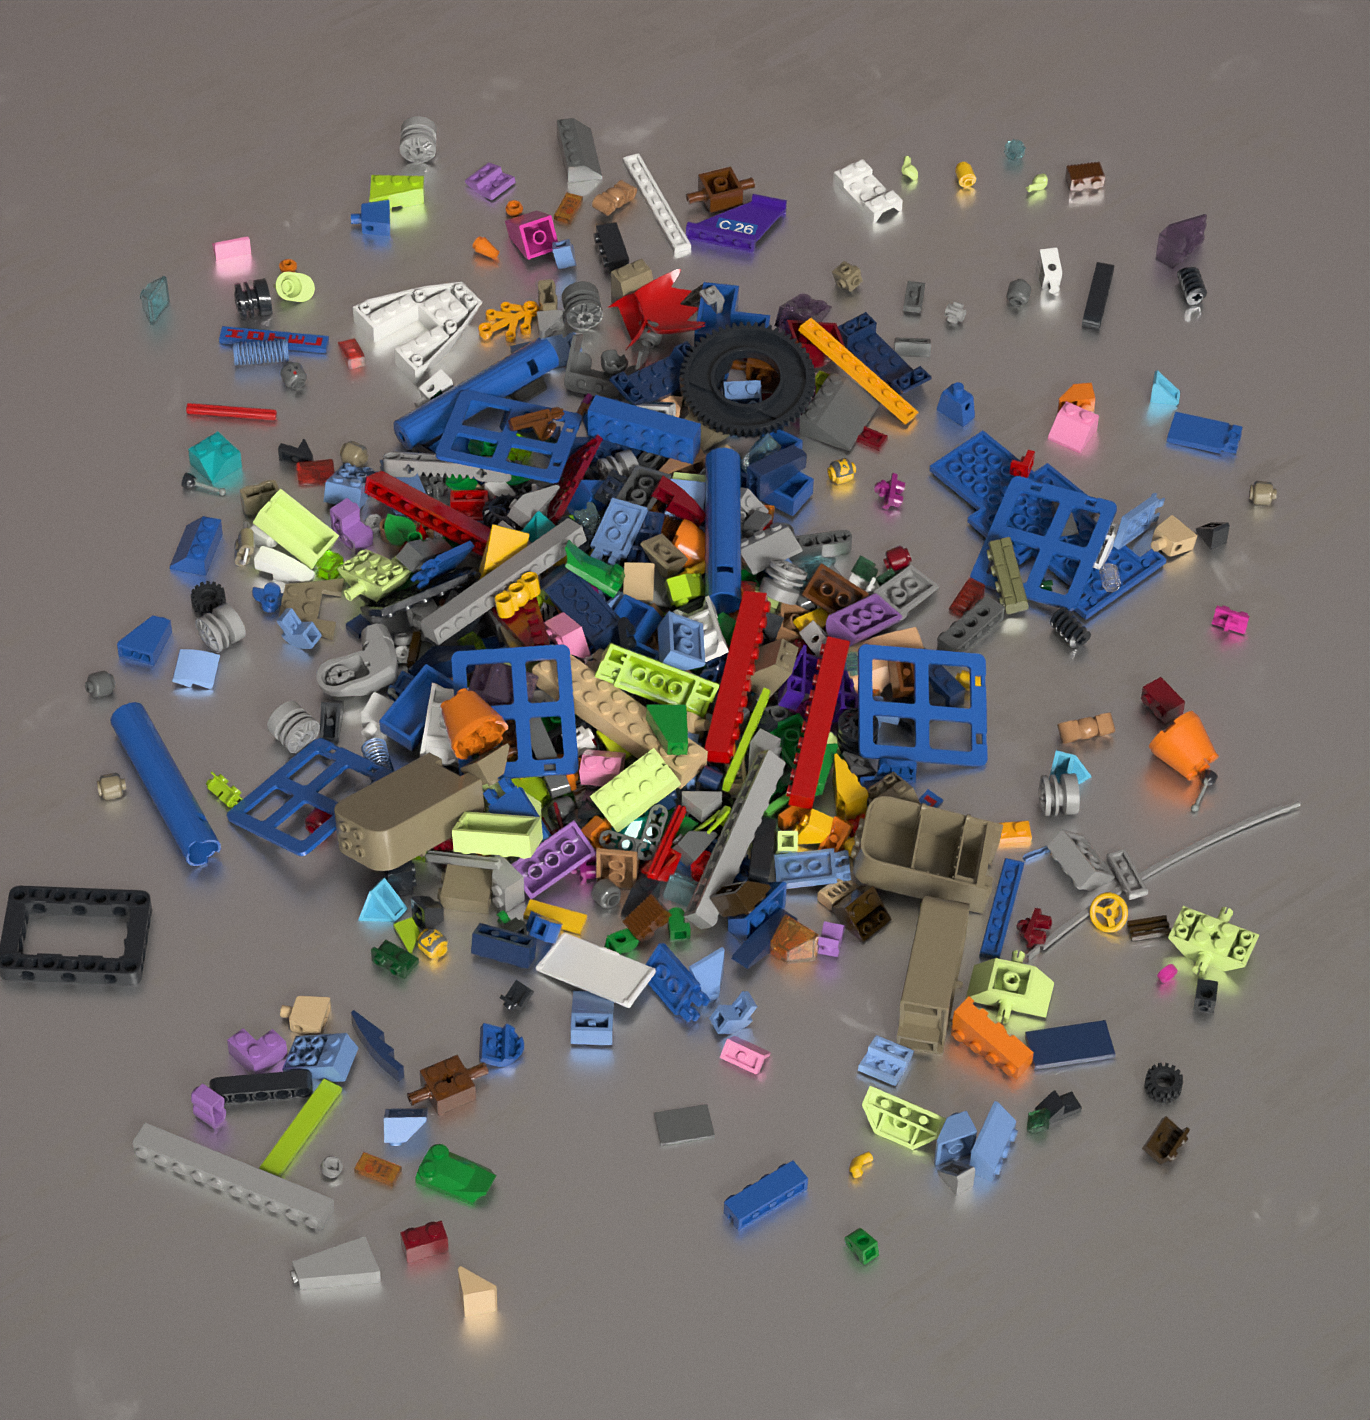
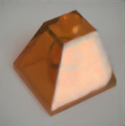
M785 914L771 940L770 954L775 959L781 960L786 964L815 961L818 953L819 934Z

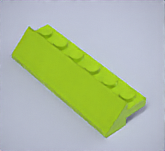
M612 643L601 654L602 658L594 674L599 679L613 683L615 687L663 705H686L687 712H692L703 718L719 688L718 683Z

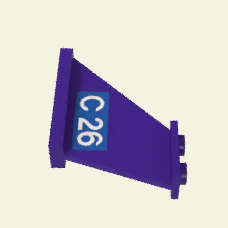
M753 194L751 202L698 223L688 222L686 225V236L688 240L754 253L756 242L781 215H786L787 200Z

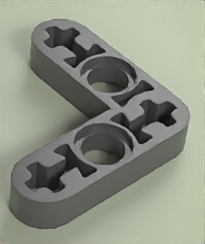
M660 804L654 805L650 809L640 840L606 830L600 834L599 843L606 849L623 850L622 842L630 840L633 844V848L630 851L637 852L640 860H651L658 847L668 811L665 806ZM658 808L664 814L663 817H659L657 822L662 823L661 827L657 824L649 823L650 819L652 821L655 820L656 815L653 814V811H657ZM649 827H655L658 830L656 838L648 837L647 830ZM611 834V838L617 840V836L621 837L618 842V849L614 848L616 843L610 842L606 845L603 836ZM644 838L649 842H655V846L650 844L649 851L652 854L646 857L641 852V849H645L647 843L643 842Z

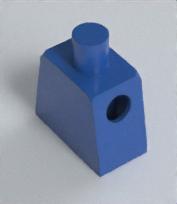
M389 200L363 203L361 205V213L351 214V224H361L363 234L390 236Z
M956 382L942 392L937 411L964 427L975 418L974 397L964 390L962 383Z

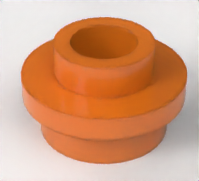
M512 200L508 202L505 210L510 216H518L522 214L523 206L519 201Z
M285 259L280 262L279 269L282 273H295L297 263L292 259Z

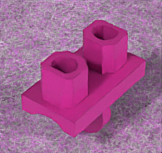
M1217 605L1212 624L1223 627L1226 632L1232 630L1245 634L1250 616L1248 613L1236 612L1223 605L1221 607Z

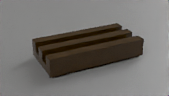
M413 631L407 657L408 669L419 658L422 644L419 631Z
M1167 915L1127 921V928L1132 941L1169 936L1171 932Z

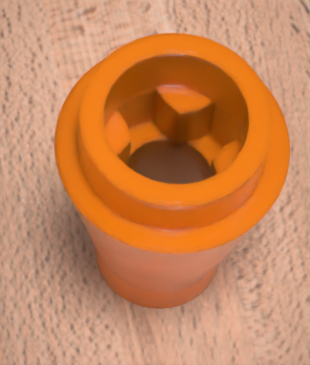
M481 236L474 241L472 246L475 252L490 257L493 260L497 258L500 252L485 237L482 238Z

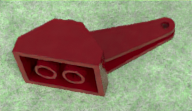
M787 320L784 325L786 335L791 334V339L796 338L797 343H802V348H806V353H809V359H812L814 368H821L832 362L825 353L798 331L800 326L806 321ZM817 322L845 347L837 323Z

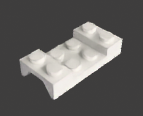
M863 159L835 171L834 183L872 223L877 222L883 212L893 207L898 211L902 210L903 200L893 190L888 191L872 175L873 169Z
M709 596L705 597L703 607L687 614L680 610L674 611L675 614L703 623L705 662L729 652L718 623L715 606Z
M432 683L420 757L430 752L442 759V765L459 767L458 758L451 748L442 716V708L440 707L444 701L454 697V689L443 688L438 684Z

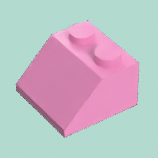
M1066 401L1057 414L1048 435V440L1081 453L1097 431L1099 415Z
M564 612L544 622L549 641H553L555 645H566L570 649L571 655L581 658L591 656L582 627Z
M586 749L582 754L579 770L581 784L604 786L623 771L626 753Z

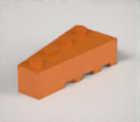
M968 996L954 1011L951 1035L958 1042H962L970 1047L974 1053H978L986 1058L990 1064L998 1066L1008 1076L1018 1079L1032 1064L1034 1052L1014 1035L1009 1036L1001 1023L995 1024L987 1017L989 1013L983 1008L979 1010L974 1006V1000Z

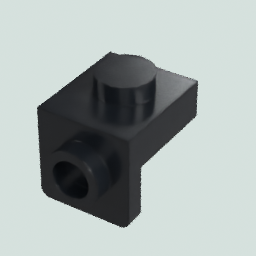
M515 980L505 996L501 994L499 998L504 1001L503 1006L512 1012L514 1009L521 1012L534 991L518 980Z

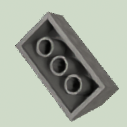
M575 118L557 120V138L568 183L602 179L591 128Z
M637 465L616 499L647 507V510L650 511L657 501L656 498L651 496L656 484L662 476L670 479L671 474Z

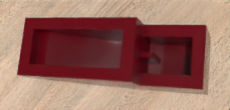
M661 477L651 496L667 504L666 511L683 520H689L699 527L705 519V513L684 489L667 477Z

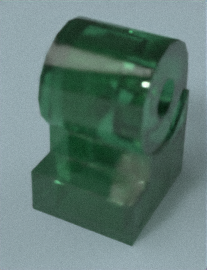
M860 555L851 572L869 582L872 577L876 578L878 569L875 568V563Z

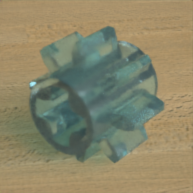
M1013 139L1004 146L1006 148L1004 153L1010 160L1017 161L1018 158L1022 159L1025 155L1026 147H1024L1023 142Z
M858 651L850 652L846 659L844 669L845 671H850V676L858 675Z

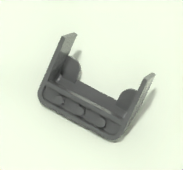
M583 334L573 335L564 377L565 387L570 391L582 394L589 393L592 396L598 395L609 399H618L620 402L625 400L624 396L609 380L615 375L591 369V356L580 352ZM649 349L639 351L636 365L629 366L625 372L627 376L646 367Z

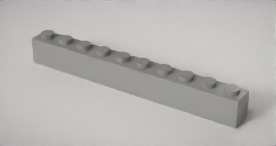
M569 518L564 520L420 621L425 636L438 645L443 643L496 605L495 596L504 590L506 591L511 584L517 583V580L521 579L524 573L535 572L539 575L567 555L565 546L568 540L577 547L586 542L583 527Z
M769 749L756 754L684 914L686 919L701 930L713 927L716 924L719 912L710 900V897L720 886L732 884L735 876L739 873L741 862L747 855V849L755 837L754 833L762 822V815L769 806V800L776 790L778 779L783 774L786 762Z
M144 1123L133 1140L134 1153L142 1159H150L159 1166L172 1168L175 1172L189 1175L198 1182H206L215 1189H223L235 1197L249 1200L254 1205L267 1207L274 1213L279 1212L291 1220L301 1221L310 1228L323 1230L334 1212L332 1198L148 1123Z

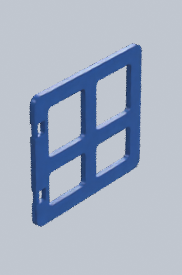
M462 391L459 394L436 449L435 456L437 459L549 483L559 482L582 422L580 414L563 410L565 414L561 419L555 421L564 422V426L558 442L553 444L516 436L518 431L510 430L508 420L503 432L462 425L470 404L510 411L508 420L515 416L544 409H550L551 411L552 408L472 391ZM567 428L573 429V431L567 432ZM457 437L497 444L492 458L452 450ZM511 448H519L552 456L547 469L511 463L506 460ZM554 463H560L559 467L553 465Z
M1013 477L970 574L971 582L975 585L996 590L995 581H998L997 576L993 577V575L987 573L991 561L988 559L986 550L990 549V541L1011 537L1013 543L1040 550L1027 582L1023 583L1027 599L1057 608L1067 607L1068 611L1075 610L1117 512L1116 504L1113 501L1091 497L1087 494L1047 483L1036 482L1025 477ZM1032 485L1040 487L1041 491L1031 490ZM1025 493L1059 503L1045 536L1007 526L1020 494ZM1086 501L1095 502V507L1086 505ZM1073 508L1100 514L1086 547L1060 541ZM1053 555H1060L1080 561L1066 595L1040 588Z
M566 645L457 651L452 655L454 696L460 689H467V666L496 663L511 664L514 703L491 707L504 720L513 719L516 722L518 760L506 762L504 774L498 777V779L504 777L506 779L548 775H571L578 771L570 649ZM555 660L557 662L558 701L530 703L528 701L526 662ZM559 716L562 725L563 758L534 760L531 749L530 719ZM472 755L468 756L467 760L458 758L459 776L464 775L460 768L472 761ZM556 764V770L544 771V765Z
M862 645L858 649L859 754L863 758L868 759L892 758L920 763L971 767L984 766L988 760L986 737V660L984 656L976 653ZM872 660L910 662L914 665V704L881 702L873 699ZM929 664L969 668V709L932 706L929 704ZM975 676L981 677V686H975ZM873 716L913 719L915 722V747L875 744L873 742ZM929 721L970 724L971 751L932 749L929 745ZM976 734H982V744H976Z
M318 738L229 810L226 816L229 822L298 856H305L337 830L334 808L338 802L318 793L346 769H352L373 779L372 783L393 771L374 764V762L345 748L338 747L330 741ZM332 749L336 751L333 754L329 752ZM320 754L335 761L308 785H301L289 779L291 775L315 755ZM372 768L377 770L374 773L370 772ZM275 789L293 796L264 821L246 814ZM304 804H310L332 815L331 818L305 840H298L276 829Z

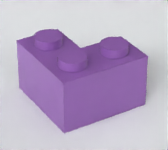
M346 498L330 509L331 529L339 535L338 540L355 555L373 544V531L368 525L361 522L360 508L355 502L353 503Z
M242 1028L227 1040L229 1054L250 1074L265 1073L288 1055L286 1041L273 1029L256 1041Z

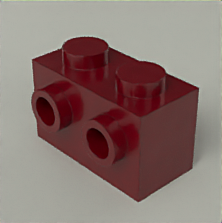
M1162 677L1143 686L1141 694L1143 704L1148 706L1155 716L1165 724L1183 714L1185 701Z
M442 1220L429 1222L416 1228L411 1227L400 1232L401 1246L407 1263L449 1251L448 1237Z

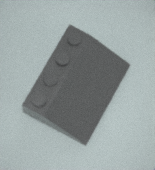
M831 372L800 418V435L850 451L857 441L858 435L860 436L864 426L868 424L881 403L850 378Z

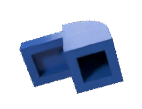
M531 911L526 927L527 932L530 933L529 935L544 942L555 944L563 924Z

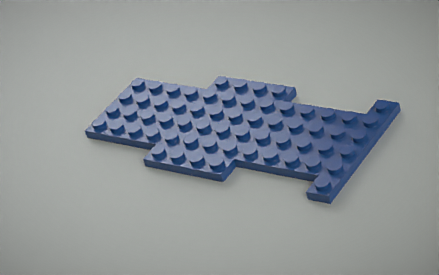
M982 430L930 465L929 471L977 510L968 517L967 522L983 536L987 537L1009 483L1015 477L1010 475L1011 461L1020 460ZM1048 463L1035 472L1031 470L1028 479L1036 482L1047 483L1086 494ZM1032 485L1031 490L1040 492L1041 488ZM1025 493L1020 494L1007 526L1045 536L1054 518L1051 511L1052 501ZM1086 501V505L1095 507V502ZM1073 508L1071 512L1079 533L1061 536L1060 541L1086 547L1097 524L1090 517L1094 512ZM1012 542L1017 564H1022L1032 556L1037 558L1040 550ZM1126 545L1121 549L1113 546L1102 569L1093 568L1083 591V598L1080 599L1074 611L1087 620L1166 564V558L1158 551H1153V549L1139 557ZM1053 555L1048 569L1071 586L1080 561L1060 555Z

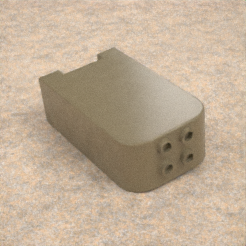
M429 752L336 804L334 813L339 850L346 856L376 871L392 870L417 856L423 857L426 855V851L452 837V829L459 822L464 811L485 813L482 780L470 773L459 776L443 768L442 759Z
M881 796L870 802L864 819L860 818L854 837L855 844L851 852V857L854 858L853 872L861 883L919 899H922L923 896H931L970 903L969 911L983 914L992 892L993 877L986 876L988 864H992L999 847L1003 824L971 817L970 814L963 815L926 806V803L918 804L894 797Z
M923 896L900 1001L897 1044L911 1050L943 1055L948 1027H952L953 1019H950L956 988L961 989L963 987V982L958 981L967 934L970 903Z

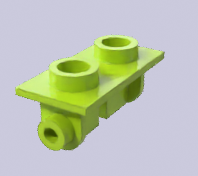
M211 772L214 778L206 782L207 789L217 797L223 792L219 799L227 807L233 808L237 805L239 799L243 800L239 796L242 792L234 785L230 788L227 785L229 781L221 774L216 776Z

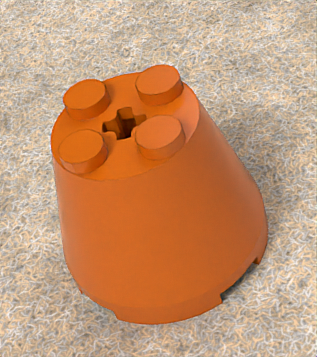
M684 519L675 534L676 536L672 544L688 558L683 568H691L703 560L705 561V532L693 522Z
M466 688L460 689L454 697L444 701L440 706L451 748L459 759L467 760L470 755L478 753L481 756L489 752L503 740L502 734L508 730V725L504 718L476 692L468 691Z
M1193 711L1186 712L1176 718L1173 724L1167 727L1165 731H1160L1149 744L1151 752L1156 757L1183 775L1188 781L1195 778L1198 772L1202 774L1204 770L1209 769L1210 766L1208 764L1214 762L1219 757L1200 717Z

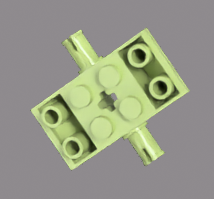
M368 549L359 551L357 555L346 560L337 568L338 572L351 586L343 592L346 599L350 601L361 594L378 602L404 584L411 574V571L396 556L388 559Z
M1183 906L1168 938L1185 957L1196 961L1192 970L1197 974L1200 969L1199 975L1202 976L1205 974L1208 966L1221 971L1245 967L1259 938V934L1228 923L1233 915V911L1230 908L1225 913L1227 907H1222L1218 917L1214 918Z
M1018 950L1012 952L1011 961L994 958L974 965L966 998L970 996L976 1003L999 1007L996 1020L1001 1023L1004 1016L1003 1024L1009 1022L1011 1010L1046 1018L1054 982L1036 966L1023 964L1025 954L1020 951L1017 958Z

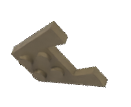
M345 578L285 584L279 617L286 608H292L301 622L312 621L322 637L333 641L336 622L318 619L323 594L342 597Z

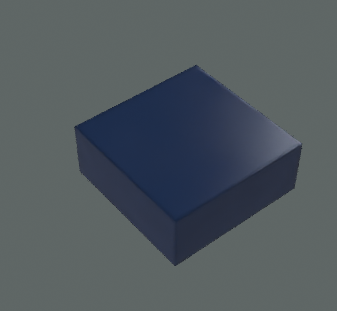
M359 614L346 623V629L357 639H360L363 629L373 624Z

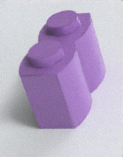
M203 1083L196 1087L191 1093L193 1114L213 1129H216L226 1117V1110L223 1108L224 1098Z

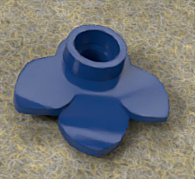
M269 582L264 586V589L253 587L252 589L254 599L261 602L262 609L265 612L273 613L281 606L283 593H281L278 584Z

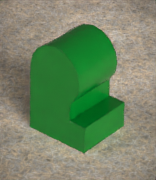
M679 907L671 908L669 912L672 915L667 922L670 941L690 939V923H685L684 910Z
M626 928L607 935L604 947L621 955L633 951L638 946L639 941Z
M862 1228L856 1229L845 1237L846 1245L859 1257V1261L863 1265L879 1256L878 1241Z

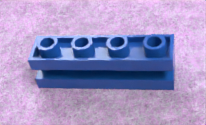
M794 1160L787 1164L784 1163L771 1174L762 1176L753 1185H747L738 1194L730 1195L724 1201L723 1213L728 1219L731 1217L734 1219L733 1225L739 1231L807 1190L808 1177Z

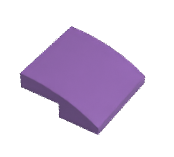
M488 162L468 177L465 183L483 197L493 200L516 183L514 176L503 173L501 166Z

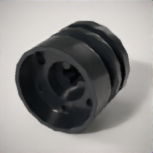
M265 278L253 280L252 289L249 288L247 282H243L244 290H242L240 283L234 284V300L241 320H247L246 311H248L251 319L254 318V310L256 309L260 317L273 314L270 292Z
M851 708L844 711L839 717L837 742L841 754L845 751L862 757L858 751V708ZM873 716V742L877 744L879 723L878 718Z

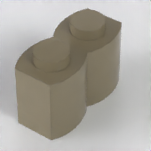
M552 279L539 280L538 282L540 311L558 310L556 286Z
M267 480L258 485L246 486L240 490L241 505L246 515L258 513L280 490L276 480Z

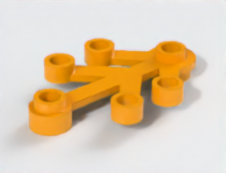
M527 301L524 305L503 302L500 305L501 311H495L494 309L486 311V319L488 321H494L496 318L502 320L492 325L487 322L481 323L478 327L479 335L483 339H488L494 331L509 325V329L505 333V340L511 343L516 340L515 332L519 319L525 317L524 323L520 326L521 334L529 335L531 333L530 324L532 317L537 316L540 308L535 301Z

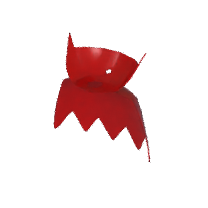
M681 269L674 270L651 281L636 292L620 298L607 307H618L632 340L626 350L641 337L645 325L657 334L689 332L705 326V322L687 321L699 309L698 307L680 304L692 291L672 287ZM647 319L656 322L659 325L657 327H653L647 322Z

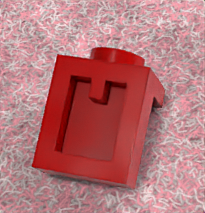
M1028 450L1026 455L1021 457L1020 461L1012 460L1010 475L1028 478L1034 465L1035 451Z
M705 850L690 865L692 879L698 883L712 854Z

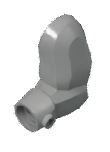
M376 623L363 629L361 632L362 651L329 659L321 664L316 673V680L324 693L336 697L370 695L397 681L399 674L394 641L385 625Z

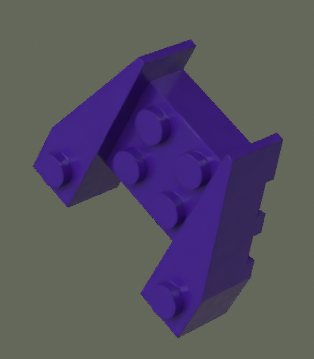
M803 645L796 656L792 674L778 691L779 706L796 711L804 699L805 693L810 695L811 689L815 690L816 686H813L812 683L814 675L819 674V670H816L818 658H822L807 654V645ZM847 662L845 663L832 720L835 723H838L839 717L844 711L858 708V693L854 692V682L848 675L847 670L849 668Z

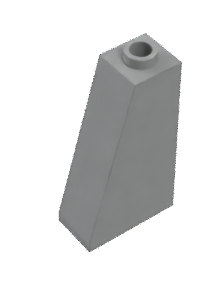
M366 1236L292 1261L293 1270L290 1271L293 1283L297 1282L300 1290L381 1282L380 1269Z

